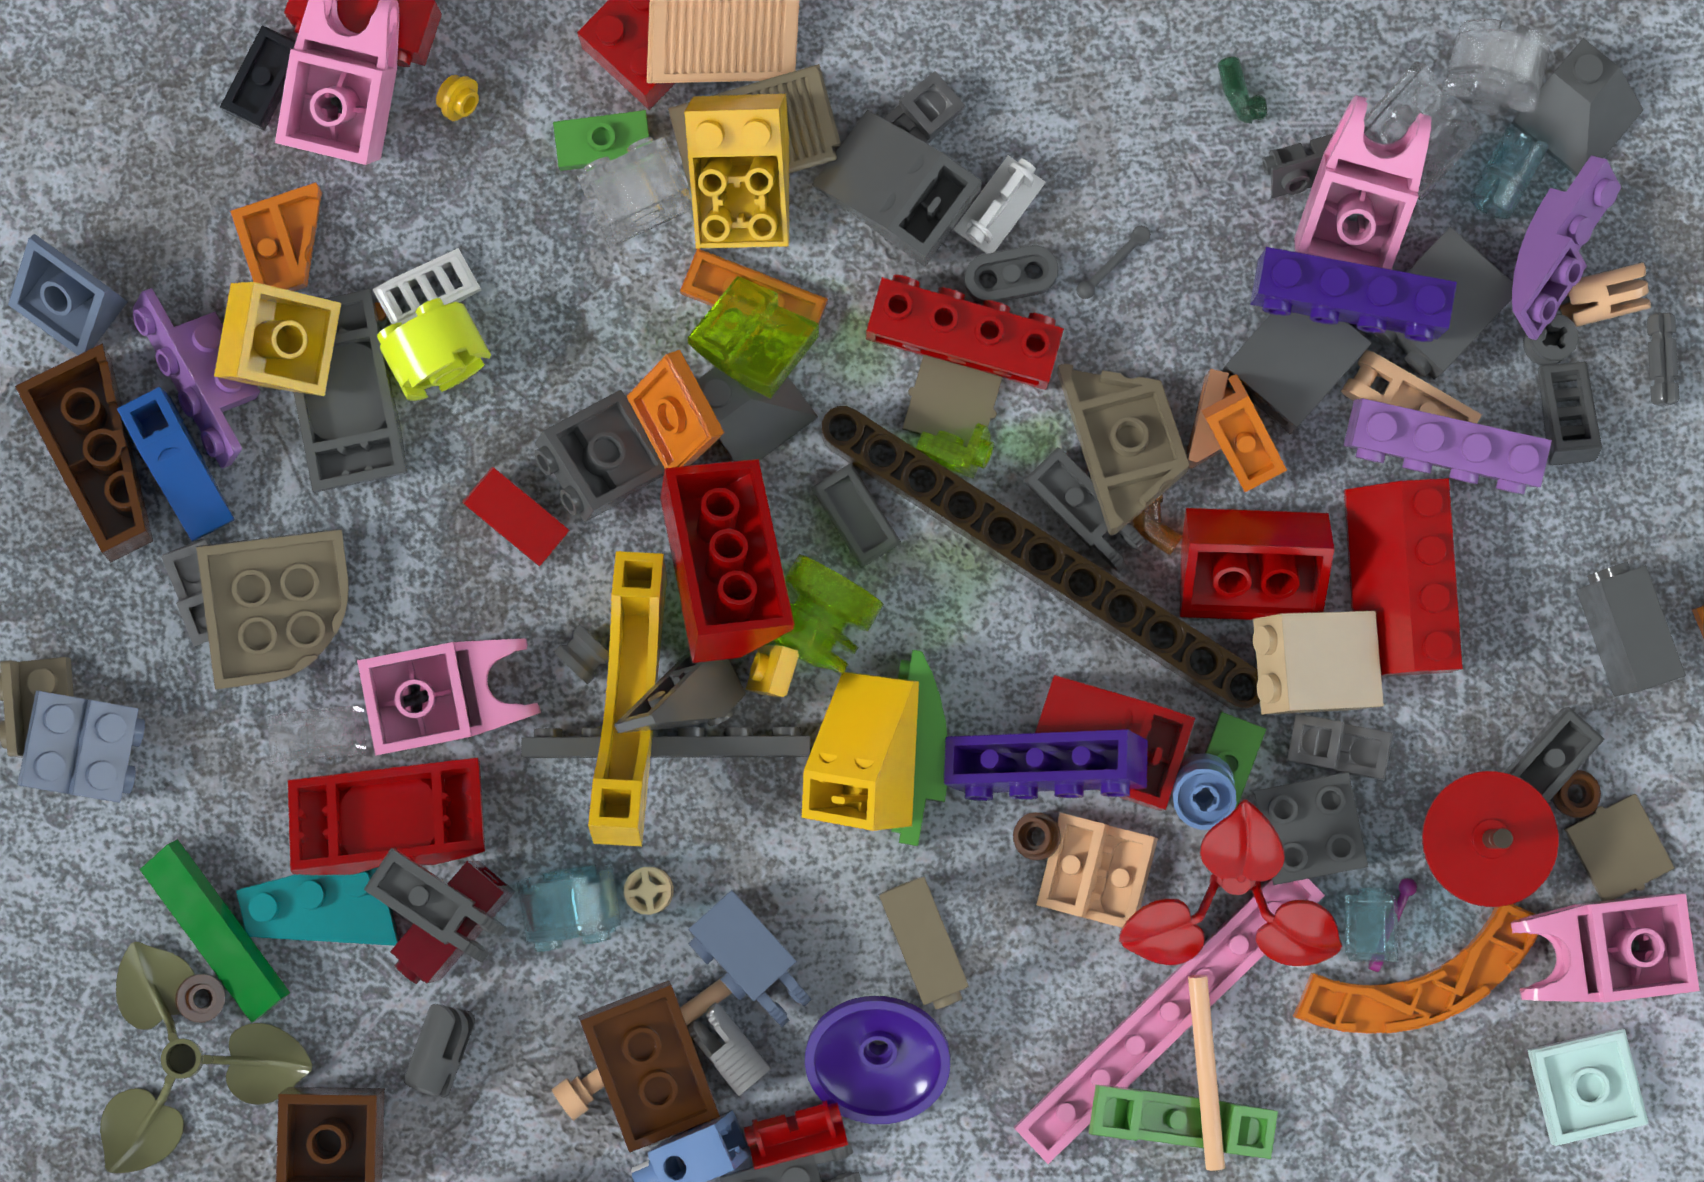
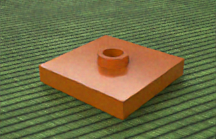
M681 350L667 353L627 395L664 468L691 466L724 434Z

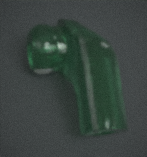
M1234 56L1222 59L1218 63V71L1223 92L1238 120L1252 124V120L1265 119L1267 116L1265 97L1262 95L1249 97L1240 59Z

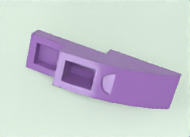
M1591 155L1566 192L1550 188L1526 231L1514 270L1512 310L1530 339H1538L1546 325L1554 319L1557 309L1572 287L1580 281L1587 265L1579 249L1589 240L1594 227L1607 208L1613 205L1621 189L1607 159Z

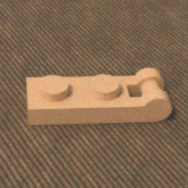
M1368 350L1364 351L1358 361L1360 369L1354 379L1348 378L1341 390L1352 401L1364 398L1476 424L1482 416L1479 412L1384 357ZM1377 376L1389 382L1383 394L1370 388Z

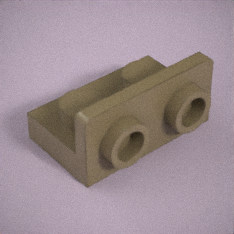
M59 657L21 662L13 660L1 661L0 701H3L5 720L0 721V742L2 747L7 749L9 757L23 758L36 691L74 697L71 658Z

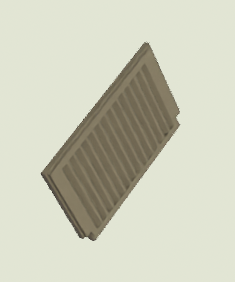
M820 64L712 95L786 94L789 130V174L837 159L833 148L841 145ZM688 102L670 107L668 110L690 189L684 114L685 109L690 103Z

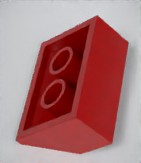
M1186 508L1181 543L1180 617L1253 620L1277 614L1324 612L1334 555L1329 513Z

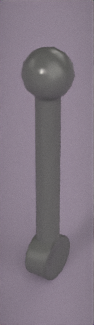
M1142 225L1135 227L1131 233V239L1089 281H1082L1078 284L1076 289L1078 296L1082 299L1091 298L1094 295L1095 287L1137 245L1142 246L1149 241L1151 236L1150 230Z

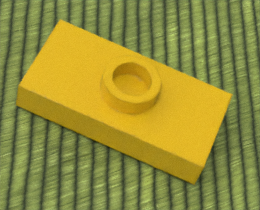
M763 645L758 648L751 664L745 690L760 695L787 696L799 657L798 651L777 645Z

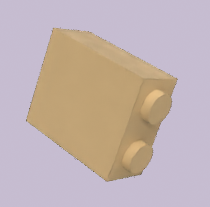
M1375 611L1286 613L1253 619V646L1257 659V694L1260 699L1261 715L1346 711L1384 706Z

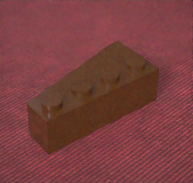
M103 343L16 385L17 392L97 545L107 560L111 563L153 542L129 433L117 408L122 406L112 360Z

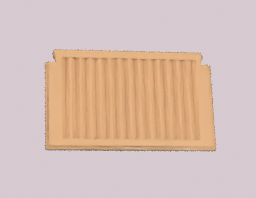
M650 0L647 83L763 81L796 71L799 0Z

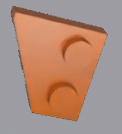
M316 182L230 211L253 282L290 291H297L307 287L322 196L320 186Z

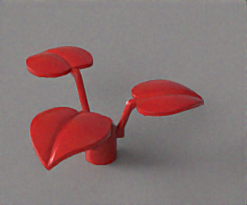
M1244 799L1231 814L1213 826L1202 840L1200 856L1203 864L1213 874L1210 876V885L1197 912L1191 915L1188 906L1179 899L1156 900L1136 911L1123 925L1119 935V942L1124 948L1149 961L1164 965L1185 963L1197 956L1203 948L1204 932L1196 924L1203 921L1217 889L1222 887L1227 893L1232 895H1242L1249 890L1253 892L1261 916L1267 921L1257 930L1256 943L1260 950L1273 961L1288 966H1309L1330 959L1338 954L1342 948L1337 923L1332 914L1322 905L1309 900H1292L1279 906L1275 915L1269 910L1261 890V881L1270 880L1280 872L1284 864V848L1278 833L1270 821L1247 799Z

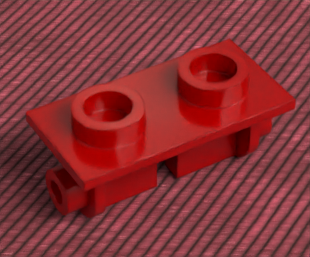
M827 1100L822 1101L821 1105L794 1111L795 1115L789 1117L783 1114L757 1121V1119L752 1120V1125L744 1127L747 1144L750 1147L754 1169H761L848 1145L838 1102L828 1105Z

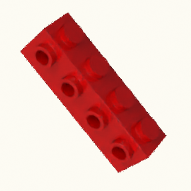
M893 275L892 280L881 278L866 330V340L922 356H931L1039 389H1047L1064 328L1055 326V319L1038 313H1029L1028 318L1010 313L1011 308L996 301L984 300L983 305L965 301V294L950 288L939 287L937 292L919 288V281L903 275Z

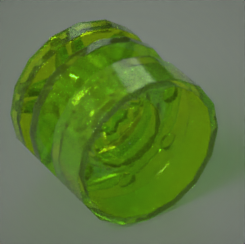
M798 554L785 576L786 586L798 596L794 604L790 603L795 624L794 629L776 638L774 642L777 646H785L797 650L799 654L798 659L815 668L829 669L843 675L849 664L832 652L833 648L837 646L851 654H855L859 647L843 631L848 625L868 632L884 604L874 595L841 574L807 556Z

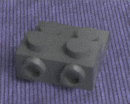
M622 390L543 430L535 442L538 449L535 450L534 455L538 466L548 476L554 473L563 487L560 490V498L564 507L571 515L579 513L584 522L620 504L628 495L664 476L665 468Z

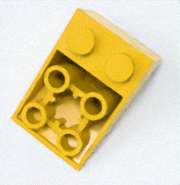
M786 94L693 96L684 114L696 249L789 246V130Z
M842 672L804 768L801 818L871 831L912 826L919 681Z

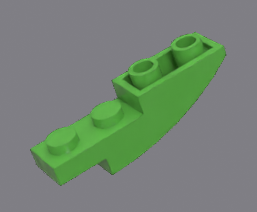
M912 650L910 661L901 659L898 679L919 681L912 826L893 828L891 832L900 833L898 843L918 846L926 800L944 803L946 799L947 785H944L947 728L941 697L933 673L923 652Z

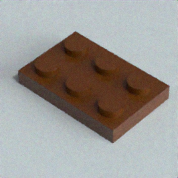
M669 980L578 1016L629 1153L720 1117Z

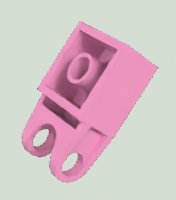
M309 0L294 49L290 50L275 143L364 165L378 161L382 156L397 72L399 38L398 1L379 0L367 28L362 33L357 34L349 31L341 23L337 12V0ZM337 96L340 99L342 112L338 113V107L331 104V98Z
M1356 95L1348 105L1323 154L1294 237L1295 252L1392 270L1419 197L1418 191L1430 138L1431 116L1419 113L1415 121L1408 127L1404 136L1399 140L1389 144L1376 143L1370 140L1364 133V118L1368 105L1366 102L1367 98ZM1352 214L1363 215H1358L1357 221H1350L1347 218Z
M527 638L450 642L357 660L375 756L472 737L541 713L538 703L523 705L501 702L493 696L488 687V674L493 664L516 651L526 650L528 646ZM414 684L420 685V692L426 690L429 695V701L422 703L423 711L413 712V705L406 707L403 701L404 696L411 694L410 686Z
M1657 894L1573 904L1511 922L1512 933L1541 935L1550 941L1556 953V964L1552 973L1542 981L1520 988L1521 1000L1606 1003L1700 991L1686 894ZM1638 940L1639 950L1632 952V941Z

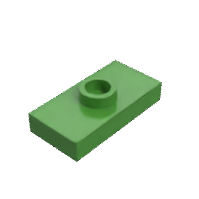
M646 110L553 122L560 171L652 160Z
M1220 712L1205 753L1218 756L1229 765L1234 775L1237 807L1266 728Z

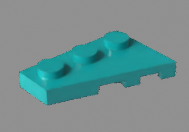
M378 867L354 875L295 874L236 890L245 931L249 937L395 946L400 940L392 909L364 890Z

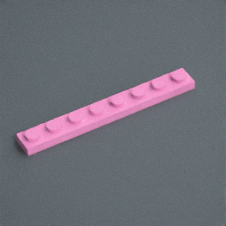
M1270 879L1261 887L1267 906L1274 915L1278 907L1288 901L1309 900L1318 903L1325 896L1310 879L1273 885L1272 879ZM1254 895L1204 942L1203 948L1197 956L1182 963L1014 1126V1129L1047 1164L1090 1124L1096 1085L1128 1087L1192 1025L1188 976L1207 975L1211 1007L1265 955L1256 943V932L1267 921L1262 918Z

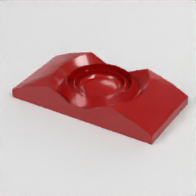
M479 758L288 780L290 871L292 874L354 875L379 867L391 848L397 849L419 865H436L485 852Z

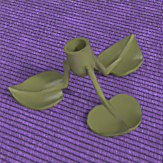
M141 942L131 943L121 960L116 979V1000L124 1019L137 1029L149 1030L157 1026L162 1020L164 1021L168 1034L167 1038L170 1043L162 1051L161 1065L167 1075L157 1099L149 1091L135 1088L118 1093L106 1105L101 1118L100 1134L104 1150L105 1169L110 1173H129L148 1168L166 1158L177 1147L183 1134L184 1119L178 1110L164 1104L169 1097L175 1080L186 1079L196 1075L201 1070L203 1064L230 1065L226 1073V1083L229 1090L239 1100L254 1105L276 1101L279 1093L287 1087H294L312 1071L313 1067L307 1052L294 1037L278 1027L265 1023L247 1024L236 1029L229 1038L231 1056L204 1055L201 1047L196 1042L189 1039H179L174 1020L171 1016L180 1014L175 1001L176 992L186 978L195 975L194 971L184 959L174 953L157 949Z

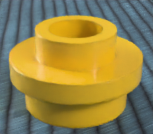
M451 75L441 84L436 95V105L441 108L443 116L451 121H457L469 116L475 110L479 101L478 84L468 76Z

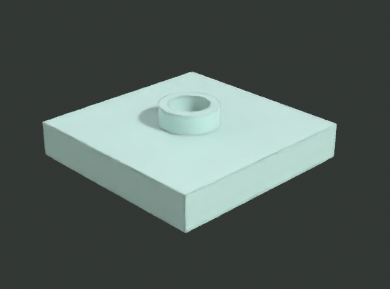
M1613 1029L1527 1049L1551 1145H1562L1649 1124L1625 1029Z

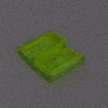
M737 276L687 338L688 344L712 365L739 383L771 399L818 339L819 323L778 306V293Z

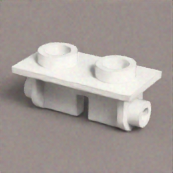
M1008 155L953 231L984 253H994L1046 182L1034 174L1036 168L1030 162L1023 158L1017 162Z

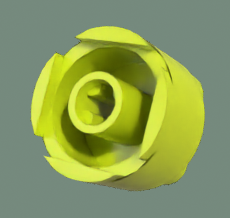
M441 298L429 300L415 310L417 317L405 324L401 322L392 324L377 334V338L381 343L380 350L407 400L417 401L428 398L424 389L432 386H438L441 392L446 391L477 373L485 365L481 357L490 359L491 353L464 304L452 302L444 305Z

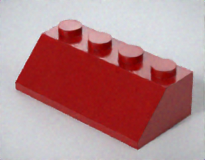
M759 459L665 468L660 500L692 663L741 658L793 630L795 624Z
M1449 478L1404 480L1345 489L1344 503L1352 612L1375 611L1381 676L1440 674L1462 670Z

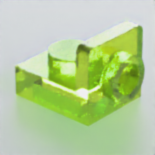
M977 423L967 448L963 446L964 440L960 437L938 430L936 436L923 431L916 449L945 468L974 479L978 467L984 469L989 463L994 449V442L990 441L991 434L988 427Z

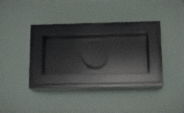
M262 25L220 108L224 112L265 131L283 97L290 50L294 49L296 41Z

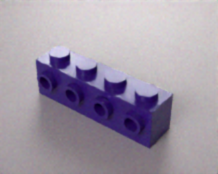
M1266 247L1258 258L1250 305L1263 307L1262 310L1269 314L1288 316L1292 312L1308 315L1310 320L1317 323L1338 324L1340 321L1356 324L1359 330L1366 332L1385 333L1386 330L1405 333L1404 337L1410 340L1432 342L1433 339H1438L1449 329L1457 282Z
M1130 730L948 736L945 739L944 785L964 792V798L973 801L993 800V793L1009 792V797L1013 799L1032 800L1038 798V792L1054 791V796L1059 798L1084 797V790H1100V795L1107 797L1130 796V789L1147 788L1148 740Z

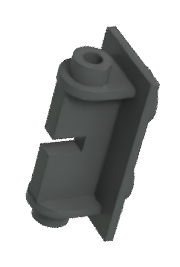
M1333 134L1310 140L1312 155L1307 156L1302 144L1298 143L1277 150H1270L1269 156L1262 158L1265 174L1267 176L1271 175L1270 195L1272 198L1286 194H1298L1313 186L1323 154Z

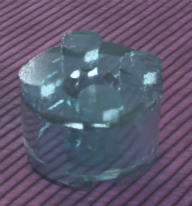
M587 865L543 873L544 883L532 884L531 886L530 877L516 883L526 941L533 942L535 952L562 948L563 941L581 937L582 944H594L611 939V933L615 932L616 927L622 924L612 865H605L599 872L600 874H597L596 865Z

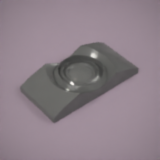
M370 289L323 298L341 303L325 396L293 392L312 491L314 493L407 474L401 424L392 392L388 363L380 350L381 343L377 338L381 327Z

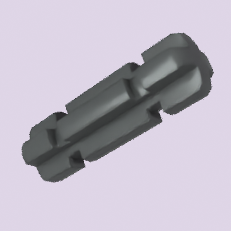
M1655 313L1647 319V333L1649 336H1652L1651 342H1648L1650 379L1654 380V386H1650L1651 402L1659 406L1673 405L1680 399L1679 383L1674 382L1675 377H1678L1677 339L1672 338L1673 333L1676 332V319L1672 313Z

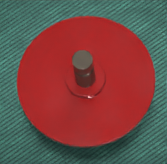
M1482 771L1467 774L1454 780L1436 796L1425 816L1422 844L1429 869L1445 890L1458 899L1473 905L1501 907L1527 898L1545 882L1557 858L1559 834L1557 823L1549 804L1532 785L1508 773Z

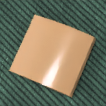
M1060 813L1057 821L1061 834L1060 844L1056 852L1048 858L1036 905L1122 928L1126 921L1141 908L1158 838Z

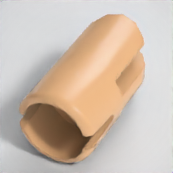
M1644 263L1581 277L1580 281L1567 294L1571 302L1560 305L1562 315L1567 316L1578 327L1650 309V300L1640 298L1649 292L1647 281L1633 280L1646 275Z

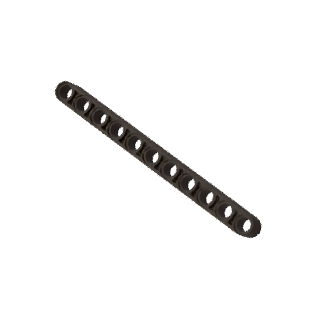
M837 406L825 414L822 421V439L825 446L833 453L852 463L856 468L1224 706L1233 710H1245L1259 704L1257 668L857 410L848 406ZM846 419L855 425L857 431L850 440L838 441L829 432L831 425L835 421ZM887 445L894 450L896 459L887 467H878L871 462L869 458L870 451L875 446ZM918 470H925L933 475L935 487L926 493L916 492L909 484V477ZM956 496H966L973 501L975 513L966 519H959L951 514L948 507L949 502ZM997 521H1004L1012 526L1015 538L1006 545L997 544L990 538L988 528ZM1036 547L1049 549L1054 556L1053 567L1046 571L1035 569L1030 564L1029 552ZM1077 572L1088 574L1094 583L1092 594L1086 597L1075 595L1069 587L1070 576ZM1116 598L1128 600L1134 610L1132 620L1127 623L1115 621L1109 612L1111 600ZM1164 624L1171 629L1173 643L1169 648L1160 649L1152 644L1149 632L1153 625ZM1194 650H1204L1211 655L1213 668L1208 675H1200L1192 669L1190 656ZM1236 675L1247 677L1253 685V694L1248 701H1240L1232 695L1230 684Z

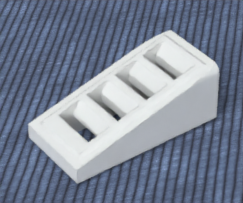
M459 248L373 288L391 324L399 322L405 324L417 317L415 310L420 304L411 289L417 284L420 285L428 301L441 298L444 305L452 302L459 303L482 290ZM453 266L463 286L454 289L444 269ZM434 275L437 276L446 293L440 297H437L428 281V278ZM401 293L411 308L406 313L401 311L394 298Z

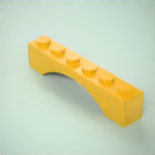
M616 551L611 593L610 647L606 699L599 752L592 782L588 822L593 844L642 847L653 730L618 733L614 724L658 681L667 584L664 554Z

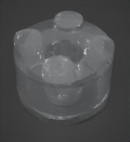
M1480 18L1463 22L1455 38L1443 91L1451 96L1462 97L1472 101L1471 108L1481 114L1497 115L1500 108L1514 109L1521 112H1534L1549 60L1550 40L1539 31L1518 24L1516 32L1501 29L1503 20Z

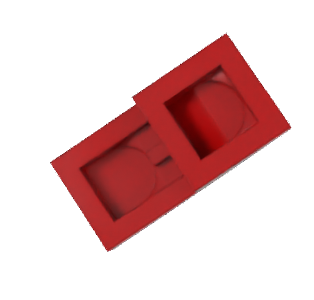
M494 467L489 469L462 502L539 567L570 531Z

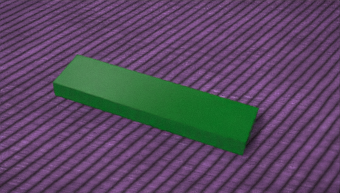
M178 839L167 844L139 869L251 1023L260 1019L290 994V991Z

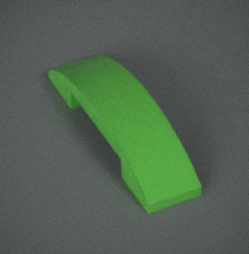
M1096 1085L1089 1134L1134 1141L1139 1139L1204 1148L1199 1097L1127 1087ZM1219 1101L1224 1152L1271 1159L1278 1111Z

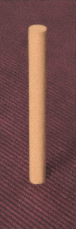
M1200 974L1188 976L1205 1166L1206 1170L1216 1171L1225 1169L1208 977L1207 975Z

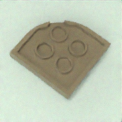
M342 529L196 546L215 690L267 683L289 677L315 661L329 645L335 634H337L346 612L349 590Z

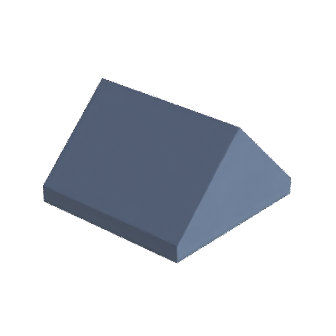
M34 234L28 238L8 305L72 352L79 355L94 348L128 301Z

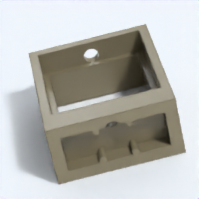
M918 877L879 893V898L923 1005L933 1002L937 1010L962 1000L963 997L960 990L969 987L925 877Z

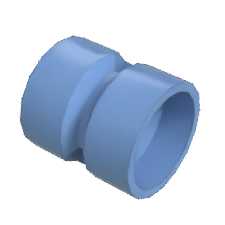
M1209 753L1194 754L1181 762L1173 786V802L1179 818L1188 826L1199 830L1211 829L1231 814L1236 807L1234 775L1229 765L1218 756Z

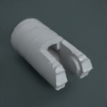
M714 1003L707 1009L706 1016L716 1032L725 1041V1045L722 1046L714 1034L701 1021H693L687 1028L691 1039L734 1092L740 1096L772 1068L721 1005Z

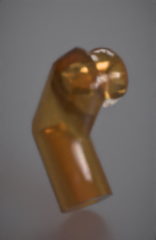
M1162 494L1133 519V526L1145 540L1170 556L1183 536L1162 523L1160 503L1163 502Z

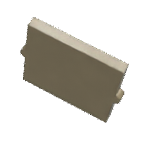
M923 355L915 386L910 387L908 390L911 400L902 430L981 452L990 420L995 419L997 415L994 405L1002 377Z
M1632 794L1606 808L1602 806L1597 807L1594 810V814L1564 829L1601 901L1614 900L1632 890L1642 891L1645 888V883L1675 869L1636 794Z

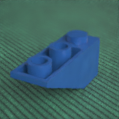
M158 387L117 408L138 451L192 542L235 520L171 396L161 387Z

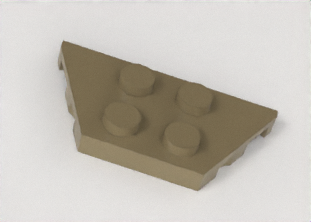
M1070 364L1058 365L1057 374L1109 535L1117 534L1184 476L1189 469V462L1161 380L1144 377L1126 378L1121 373L1104 370L1099 375L1073 370V365Z

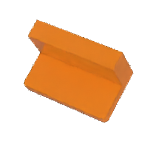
M1237 374L1228 378L1235 393L1201 411L1244 492H1247L1287 471V468Z

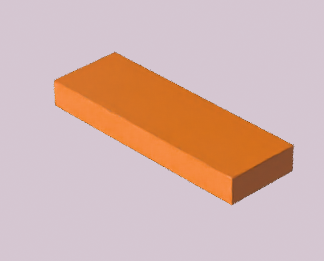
M698 248L680 289V293L684 296L810 345L828 304L827 298Z

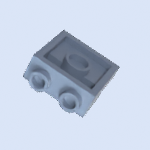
M36 691L17 785L120 803L122 793L130 794L135 781L136 768L135 766L128 765L131 746L139 747L144 735L145 720L137 718L139 708Z

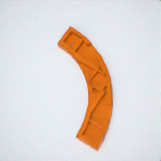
M1514 904L1494 907L1480 932L1458 954L1439 967L1404 981L1362 985L1331 980L1311 973L1293 1017L1320 1027L1342 1032L1366 1034L1397 1033L1419 1029L1444 1021L1465 1011L1485 998L1511 971L1517 968L1535 943L1538 934L1512 933L1511 922L1535 914Z

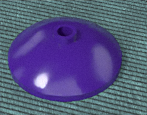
M864 996L835 1006L815 1024L809 1035L805 1050V1070L815 1094L821 1101L827 1100L828 1105L838 1102L842 1116L861 1123L892 1124L919 1115L939 1098L946 1087L950 1074V1048L940 1026L921 1008L894 997ZM881 1040L886 1043L882 1045H877L872 1041Z

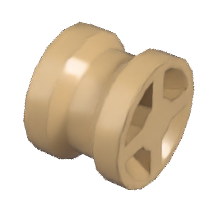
M642 867L635 870L628 876L624 884V897L627 904L633 911L640 914L652 915L663 911L670 904L674 894L671 878L665 871L657 867Z

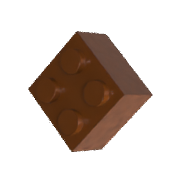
M287 1087L279 1093L276 1182H382L385 1088Z

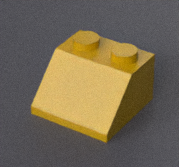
M257 282L231 283L214 377L260 387L325 396L341 303Z

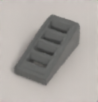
M1587 361L1539 366L1538 375L1545 437L1548 440H1552L1548 455L1550 465L1584 463L1597 460L1602 449ZM1577 381L1578 387L1554 390L1553 383ZM1579 400V406L1557 408L1556 402ZM1581 419L1582 425L1560 427L1559 421ZM1583 439V440H1575V441H1565V442H1563V440Z

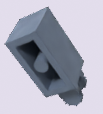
M732 890L688 929L694 936L688 943L689 946L707 965L715 959L725 970L726 974L720 980L739 1001L745 995L752 1001L757 1000L781 1027L790 1021L787 1013L764 992L777 979L788 989V994L797 1003L805 1007L812 1000L787 972L797 961Z

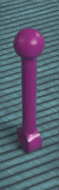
M1404 878L1400 881L1398 886L1400 895L1378 948L1370 960L1368 969L1377 973L1384 963L1386 951L1408 898L1417 891V883L1412 878Z

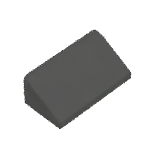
M1570 707L1563 708L1504 773L1514 775L1528 782L1548 803L1605 739Z

